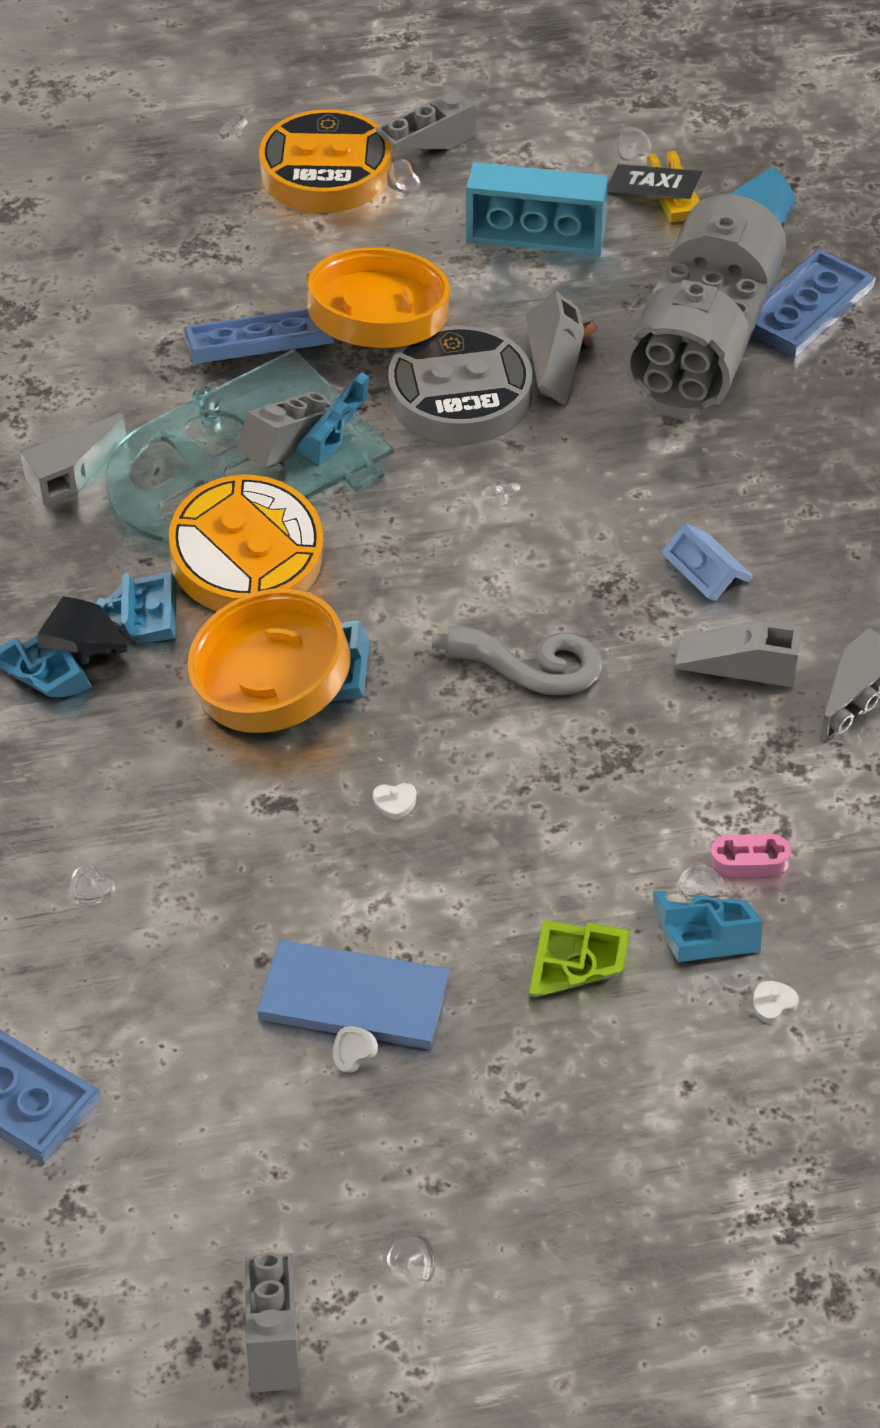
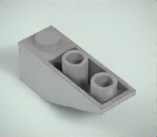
M455 89L376 127V132L394 148L452 149L477 136L475 104Z
M555 291L528 313L525 318L528 329L527 337L532 351L531 360L534 364L537 379L536 386L544 396L552 397L564 405L568 399L585 331L580 308Z
M307 392V394L287 398L277 403L267 404L247 412L236 451L264 468L284 462L296 452L298 443L332 404L327 402V398L320 393Z
M120 412L20 452L25 479L43 505L78 492L127 443L124 415Z
M761 620L682 635L679 641L674 669L793 687L803 626Z
M870 627L843 649L824 713L820 741L824 744L835 734H843L850 727L854 718L863 711L865 713L869 712L879 700L880 634Z
M268 1252L259 1256L245 1257L246 1349L251 1393L300 1389L293 1254Z

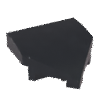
M63 596L38 632L39 648L79 652L82 665L89 663L92 655L97 653H109V651H112L118 655L127 652L125 640L101 605L77 598Z

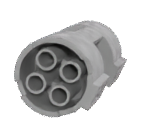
M735 194L713 195L701 200L690 210L630 339L623 359L624 370L630 384L635 382L647 394L645 400L656 406L655 414L690 422L693 414L702 413L704 408L715 403L719 405L728 393L786 252V236L779 220L770 210L753 199Z

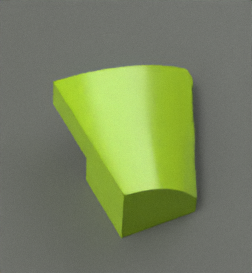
M543 920L529 997L537 998L622 975L630 930L587 922L586 927Z

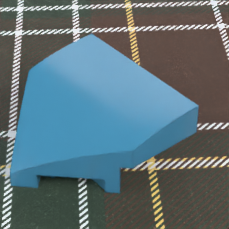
M172 571L132 580L130 574L125 573L122 576V584L106 600L100 597L95 602V604L101 605L116 628L136 643L175 638L177 581Z

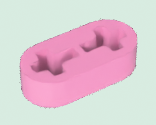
M776 834L725 835L717 838L711 845L709 864L717 875L725 878L780 876L789 867L791 847L785 838ZM765 852H773L774 857L777 859H769L768 853ZM723 853H731L732 858L735 860H727L726 855Z

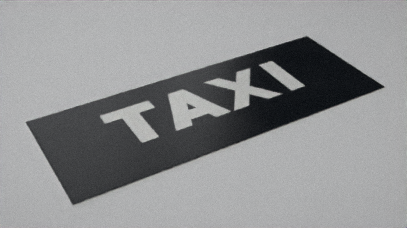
M618 164L608 183V192L691 199L704 171Z

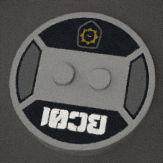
M445 326L432 337L419 343L402 346L396 351L388 369L389 404L395 417L404 427L425 439L452 445L486 442L506 434L515 428L526 416L532 400L531 363L519 345L498 332L476 326Z

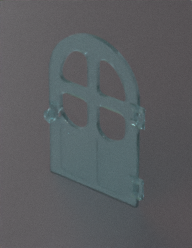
M295 349L215 389L211 383H208L205 386V394L201 395L198 389L194 390L191 401L136 428L118 444L109 459L106 469L105 482L110 504L119 518L130 528L143 536L169 544L171 520L160 514V506L197 486L227 477L225 473L228 470L250 460L236 451L237 445L217 455H207L185 432L188 426L197 421H200L201 424L207 427L216 426L220 423L221 416L234 419L244 425L248 411L267 404L277 403L287 398L307 394V392L320 393L327 398V402L333 404L340 394ZM355 410L353 418L343 426L342 445L322 464L316 465L297 451L286 461L280 463L286 474L284 483L299 491L306 499L343 480L357 492L384 477V473L375 463L392 455L394 448ZM157 442L169 443L190 465L188 470L150 489H141L135 486L130 479L131 471L137 458L149 446ZM367 472L371 474V476L362 481L357 479Z

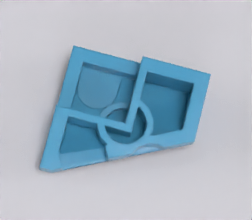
M361 372L351 381L330 408L298 443L296 448L298 453L319 466L342 445L343 426L353 418L354 411L367 400L369 376Z
M38 635L23 644L16 636L0 646V669L49 697L72 696L92 688L73 652L39 648Z

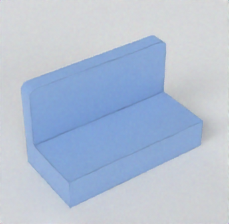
M686 523L680 526L660 552L708 599L717 601L735 577L749 582L753 577L710 534Z

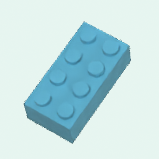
M473 162L466 187V242L600 256L606 228L608 176Z

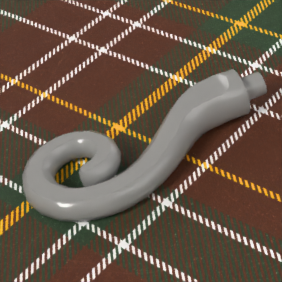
M449 626L448 634L432 633V649L447 650V658H461L483 662L516 684L541 694L561 696L581 692L588 689L598 679L602 670V659L595 645L588 639L572 633L553 634L541 642L537 650V660L544 671L549 673L530 667L500 642L480 630ZM558 651L572 652L580 658L581 666L574 672L564 674L567 670V662L560 657H556L554 654Z

